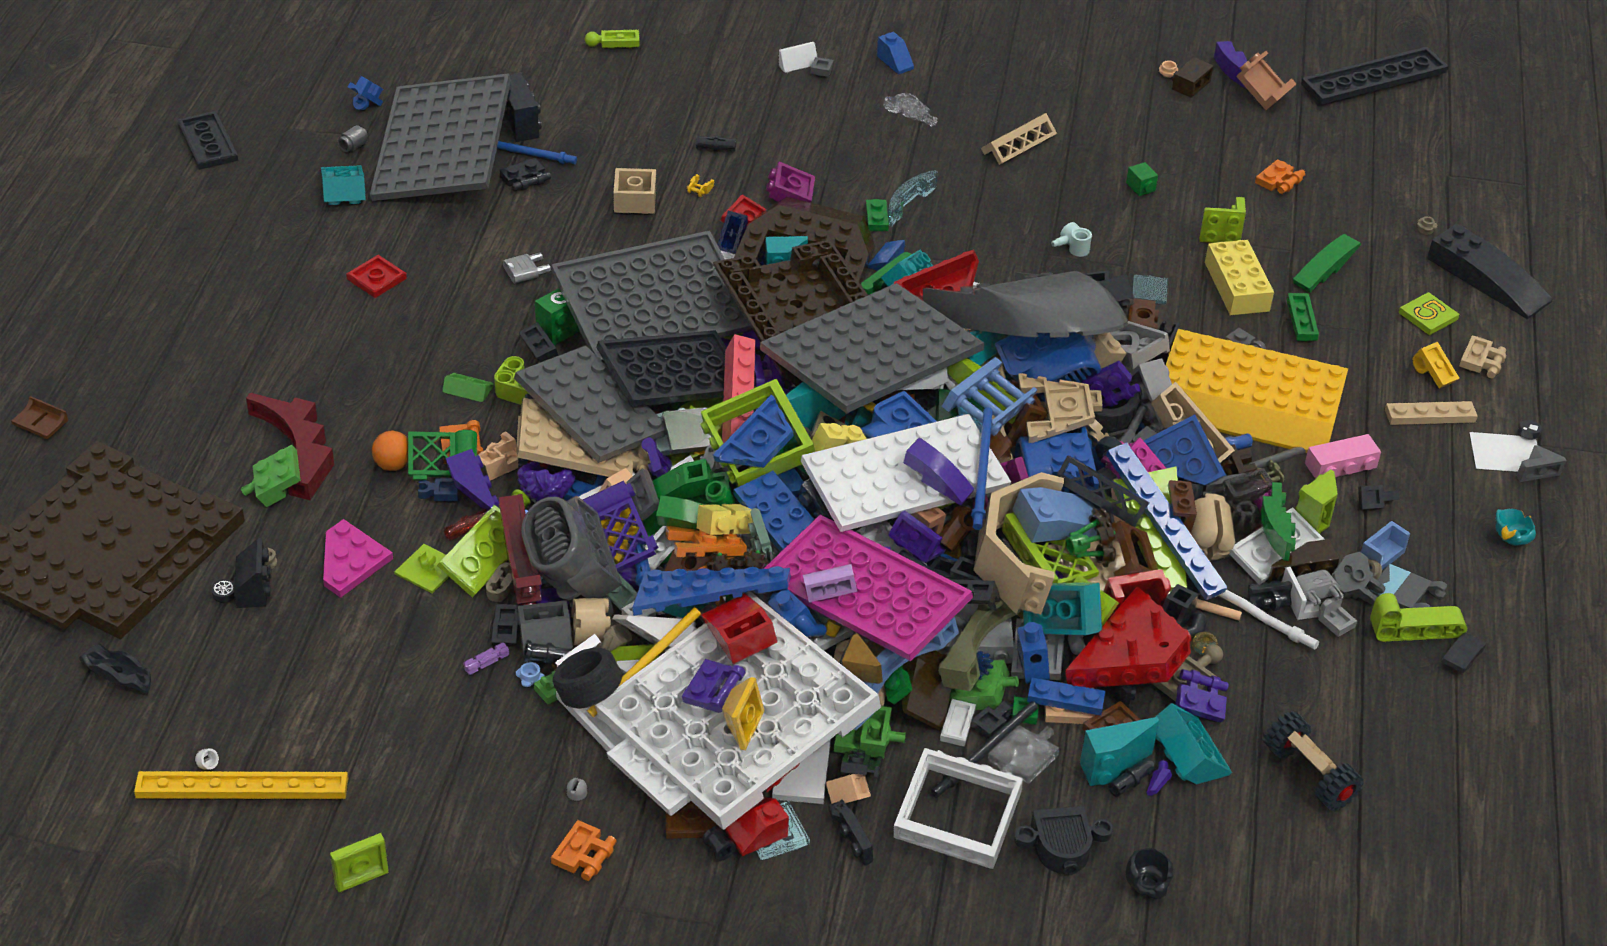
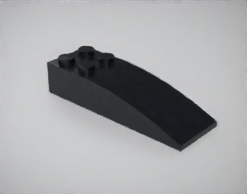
M1455 224L1432 239L1427 257L1428 260L1524 318L1529 319L1552 302L1551 296L1520 265L1494 245L1465 227Z

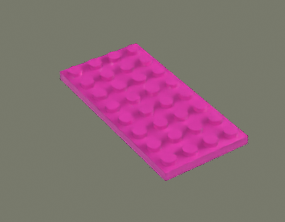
M819 515L763 568L770 569L775 566L790 568L791 578L787 589L803 604L909 661L973 598L971 590L852 530L840 532L834 521L822 515ZM849 564L852 565L857 592L814 602L808 601L803 579L804 574Z

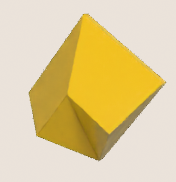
M753 677L732 688L722 708L729 730L740 749L745 751L765 711L756 678Z

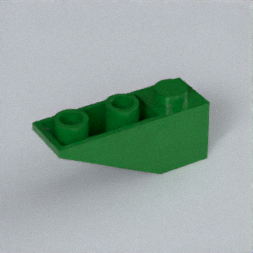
M705 458L683 463L652 482L660 501L661 495L681 499L704 495L707 485L714 481L713 472Z

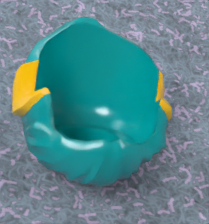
M1498 509L1496 511L1495 527L1503 541L1516 546L1528 544L1535 539L1536 530L1531 516L1525 517L1523 511L1517 509Z

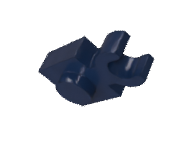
M435 478V483L427 480L419 481L418 498L427 499L434 496V501H458L459 489L455 487L452 478Z

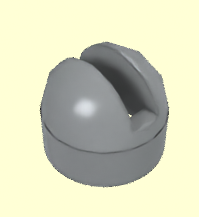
M573 778L568 782L567 796L571 800L579 801L587 796V785L583 779Z

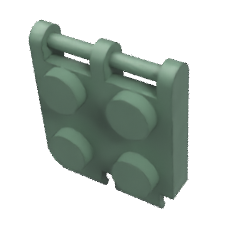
M753 508L750 511L752 523H748L750 537H754V539L749 540L751 550H759L764 553V557L770 563L773 560L770 539L760 510Z

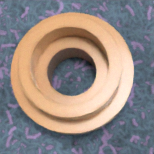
M1164 61L1159 67V72L1168 78L1172 77L1175 71H1178L1177 64L1173 61Z

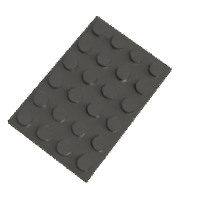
M587 346L515 373L514 379L598 463L641 446L645 438L649 437L655 440L666 435L663 420L647 405L631 407L609 368Z

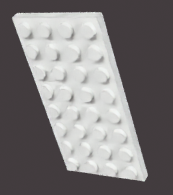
M966 414L802 455L801 463L840 532L898 517L903 511L912 514L954 502L921 482L923 475L903 463L906 451L919 437L941 452L967 478L974 488L973 493L967 498L969 499L976 496L981 432L971 416ZM990 448L985 494L995 492L1011 484L1010 479Z

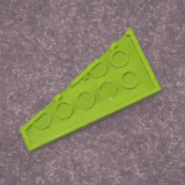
M1177 467L1148 472L1171 505L1168 482L1169 480L1178 481ZM1122 478L1113 480L1129 490ZM1113 488L1115 495L1119 501L1120 496L1118 490ZM1123 494V495H1124V499L1130 498V497L1126 496L1125 494ZM1126 501L1128 508L1136 513L1139 511L1141 506L1137 501ZM1144 512L1142 515L1144 518L1136 528L1147 532L1158 570L1163 569L1165 577L1170 580V592L1177 584L1187 588L1186 571ZM1138 541V542H1137V543H1138V546H1139V548H1140V550H1141V552H1142V554H1143V557H1144V559H1145V555H1144V552H1143V549H1142L1141 542Z

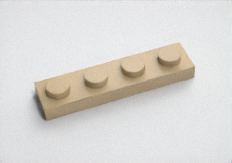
M1472 401L1388 403L1385 408L1390 425L1474 423L1477 419V413Z

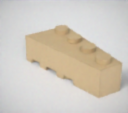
M1176 382L1151 402L1165 429L1195 414L1220 463L1235 451Z

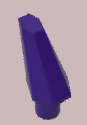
M1159 761L1158 770L1153 772L1147 789V795L1157 794L1172 777L1167 761Z

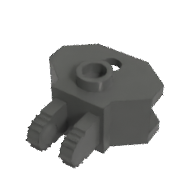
M1361 552L1345 555L1331 575L1340 585V591L1344 596L1343 599L1352 597L1356 600L1359 597L1370 605H1374L1377 596L1365 587L1379 594L1384 593L1386 590L1382 583L1372 577L1374 573L1370 571L1368 557Z

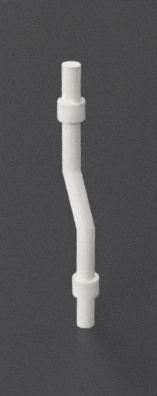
M1228 590L1217 595L1239 606L1272 628L1288 635L1290 640L1296 643L1301 642L1313 649L1318 647L1319 641L1304 634V630L1281 622L1244 598Z

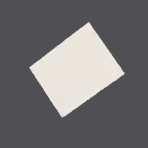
M1470 432L1476 469L1518 472L1521 462L1529 459L1534 445H1537L1536 439H1526L1522 436Z

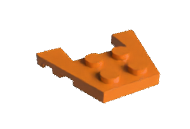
M666 526L665 535L668 540L693 542H675L674 553L676 557H686V553H695L696 557H705V553L718 554L719 552L722 554L726 553L727 556H745L743 554L746 552L747 546L740 535L730 532L729 534L710 535L701 530Z

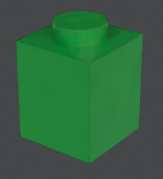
M1145 162L1128 167L1126 184L1138 196L1156 191L1158 175Z

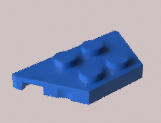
M770 395L713 454L714 461L764 468L794 436L793 430L786 421L773 395Z

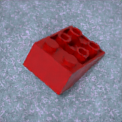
M746 594L701 614L702 619L732 664L778 643L773 622L764 609Z

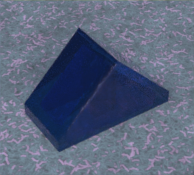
M727 211L718 241V247L721 251L736 254L748 226L747 215Z

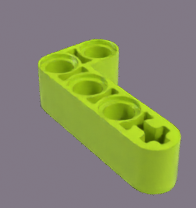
M517 356L507 358L494 375L496 396L520 405L522 399L528 393L514 379L515 373L524 369L522 358Z
M1384 593L1376 598L1370 616L1376 638L1384 642L1458 638L1467 632L1465 620L1458 607L1400 609L1397 599L1392 593Z

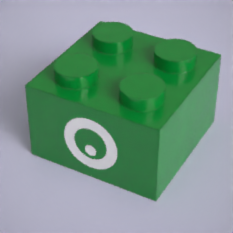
M560 288L535 300L536 323H539L554 346L580 332Z

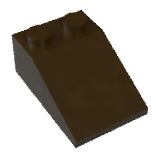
M930 651L902 665V669L909 674L912 691L901 700L904 713L941 731L945 723L952 688L943 687L942 678L939 675V665L947 655L937 651Z

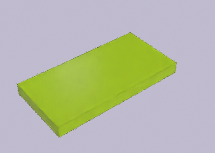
M494 505L437 565L472 598L487 583L498 566L508 560L500 509Z

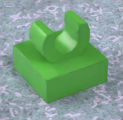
M555 670L552 671V674L546 677L543 676L534 683V690L547 704L558 700L552 680Z

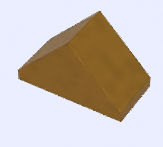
M854 634L843 657V666L861 681L876 684L882 683V667L880 662L859 634Z

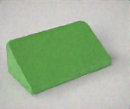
M452 373L445 376L443 392L483 402L494 384L489 381Z

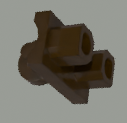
M1235 444L1231 445L1235 451L1231 453L1229 461L1224 459L1221 463L1226 476L1246 473L1249 480L1258 478L1255 463L1243 466V464L1252 462L1249 448L1237 450Z

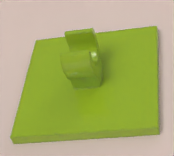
M423 544L394 571V574L433 593L449 578L437 566L446 554Z

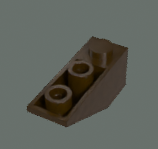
M1330 539L1306 542L1297 548L1295 552L1290 553L1289 561L1280 559L1272 564L1268 583L1270 584L1271 581L1277 580L1282 582L1286 567H1291L1295 577L1320 570H1327L1332 575L1338 566L1339 557Z

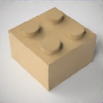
M616 168L614 212L655 213L656 169Z

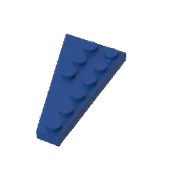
M775 566L770 569H758L757 567L746 569L723 568L720 571L701 568L696 571H686L684 569L673 571L651 570L645 572L632 607L633 615H642V610L655 608L656 612L664 611L665 607L677 604L679 607H687L720 601L719 596L732 594L733 598L742 597L743 593L754 590L756 593H765L787 589L791 578L790 568Z

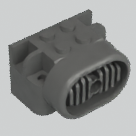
M574 496L568 501L559 497H547L536 502L528 510L522 522L521 534L530 563L539 571L544 580L556 588L557 594L561 599L569 601L571 610L573 599L602 598L622 585L598 512L580 497Z

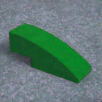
M661 495L656 514L658 525L699 530L697 529L698 507L705 504Z

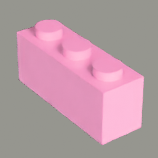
M1369 434L1309 447L1305 465L1315 479L1318 475H1323L1330 469L1335 472V477L1377 468L1381 451Z

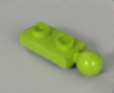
M639 30L601 31V35H598L596 32H589L585 36V43L590 47L602 43V48L640 47Z

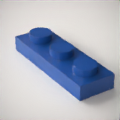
M1031 678L1027 702L1034 701L1040 705L1101 716L1105 691Z

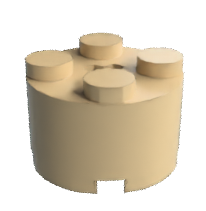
M608 598L573 599L571 618H573V626H571L573 646L580 645L594 634L600 640V643L605 640L603 635L605 631L610 629V616L605 615L609 610Z

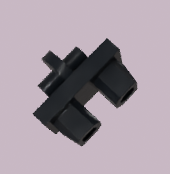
M1277 580L1265 585L1250 584L1248 586L1249 602L1261 610L1271 608L1272 611H1278L1282 606L1291 605L1292 583L1290 581L1280 582Z

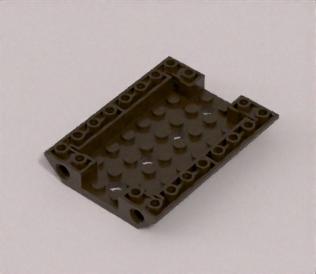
M831 240L792 247L789 261L760 266L753 254L713 262V266L760 342L868 296ZM771 358L783 378L796 387L803 382Z

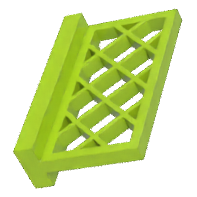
M1014 512L1005 514L1002 532L1024 564L1052 572L1057 570L1069 574L1068 577L1059 579L1055 574L1053 583H1073L1078 575L1087 580L1098 577L1099 570L1089 556L1076 558L1070 554L1063 553L1066 547V539L1046 541L1044 546L1032 543ZM1049 542L1062 546L1061 551L1048 548ZM1044 554L1057 557L1056 563L1046 560ZM1063 559L1074 564L1070 568L1060 565V560ZM1078 564L1087 567L1089 571L1082 572L1075 568Z

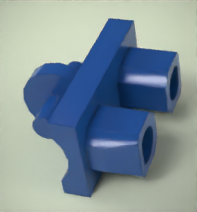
M360 76L356 85L351 82L348 85V88L358 93L353 98V106L357 110L366 109L369 106V100L379 106L383 103L379 99L383 88Z

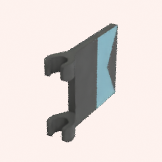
M1389 564L1379 579H1377L1385 586L1386 590L1384 593L1395 595L1401 608L1430 607L1427 603H1418L1427 590L1438 599H1442L1446 595L1447 584L1445 582L1430 581L1392 564ZM1369 589V591H1371V592H1372L1373 594H1375L1377 597H1378L1379 595H1382V594H1379V593H1377V592H1375V591Z

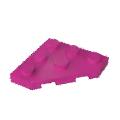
M343 519L326 531L324 586L341 598L393 560V552Z

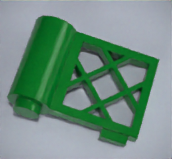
M459 430L457 432L408 431V477H413V481L427 480V477H451L449 471L439 470L435 464L442 458L446 460L448 458L446 454L449 451L451 457L472 449L474 455L477 456V432L473 430ZM413 438L423 439L428 445L419 451L413 445ZM439 439H450V446L445 451H442L435 445ZM430 447L439 454L432 462L423 455ZM419 457L428 464L424 470H413V463Z

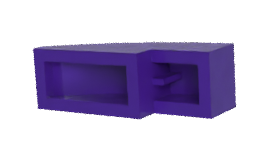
M1231 41L1216 42L1214 59L1229 78L1247 89L1236 77L1242 71L1240 67L1247 62L1243 51L1236 52Z
M920 437L906 451L903 463L923 475L921 482L959 505H962L973 493V486L960 470L941 452Z

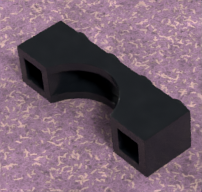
M1177 584L1166 597L1162 608L1170 617H1174L1183 628L1190 620L1191 615L1195 613L1198 594Z

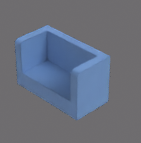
M1391 521L1363 543L1361 553L1370 560L1378 561L1383 570L1405 553L1410 533Z

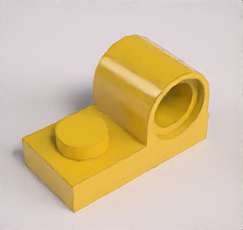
M1438 342L1421 348L1414 355V368L1422 374L1429 371L1439 389L1459 379Z

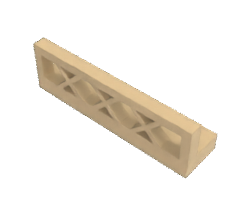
M1045 113L992 141L981 149L984 155L992 151L1000 165L1052 137L1057 132ZM1041 124H1045L1049 134L1040 132ZM1028 132L1035 134L1034 142L1026 139ZM1014 139L1021 142L1020 149L1013 147ZM1000 146L1007 149V154L1004 158L998 149Z

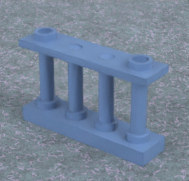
M994 357L953 388L942 407L948 412L956 406L958 408L962 407L981 423L983 422V412L966 399L972 398L982 407L991 408L995 416L992 420L991 434L995 436L1005 423L1023 410L1026 403H1034L1035 399L1033 396L1037 389L1033 387L1024 394L1000 375L998 369L1002 361ZM989 381H994L995 383H997L1000 387H1002L1009 394L1015 397L1017 401H1011L1003 393H1001L994 386H992L989 383ZM978 389L987 392L1007 409L1002 411L978 392Z

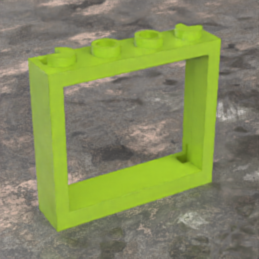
M777 379L701 411L703 422L700 425L705 435L709 433L711 438L708 439L713 451L718 450L724 444L715 426L759 408L770 395L775 397L778 407L782 410L786 421L793 430L799 447L772 458L764 468L753 466L739 472L735 464L720 462L723 468L727 467L729 470L726 473L730 483H736L737 487L771 471L778 475L802 464V455L815 452L813 442Z

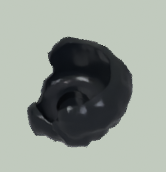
M1154 848L1138 849L1133 852L1126 867L1128 883L1142 896L1147 895L1156 900L1166 896L1170 881L1174 876L1173 863L1164 852Z

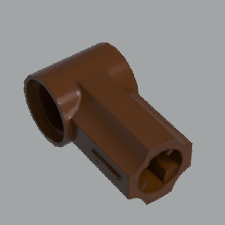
M961 505L953 509L951 520L939 535L943 538L940 544L946 547L948 551L953 553L968 532L974 530L973 518L971 516L973 509ZM966 514H968V518L964 522V517Z

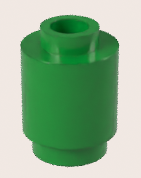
M712 481L707 485L705 496L711 505L735 504V498L725 483Z

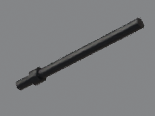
M1034 701L1027 704L974 751L967 760L975 764L979 762L1038 709V705ZM943 775V780L931 790V793L938 798L949 787L953 788L961 779Z

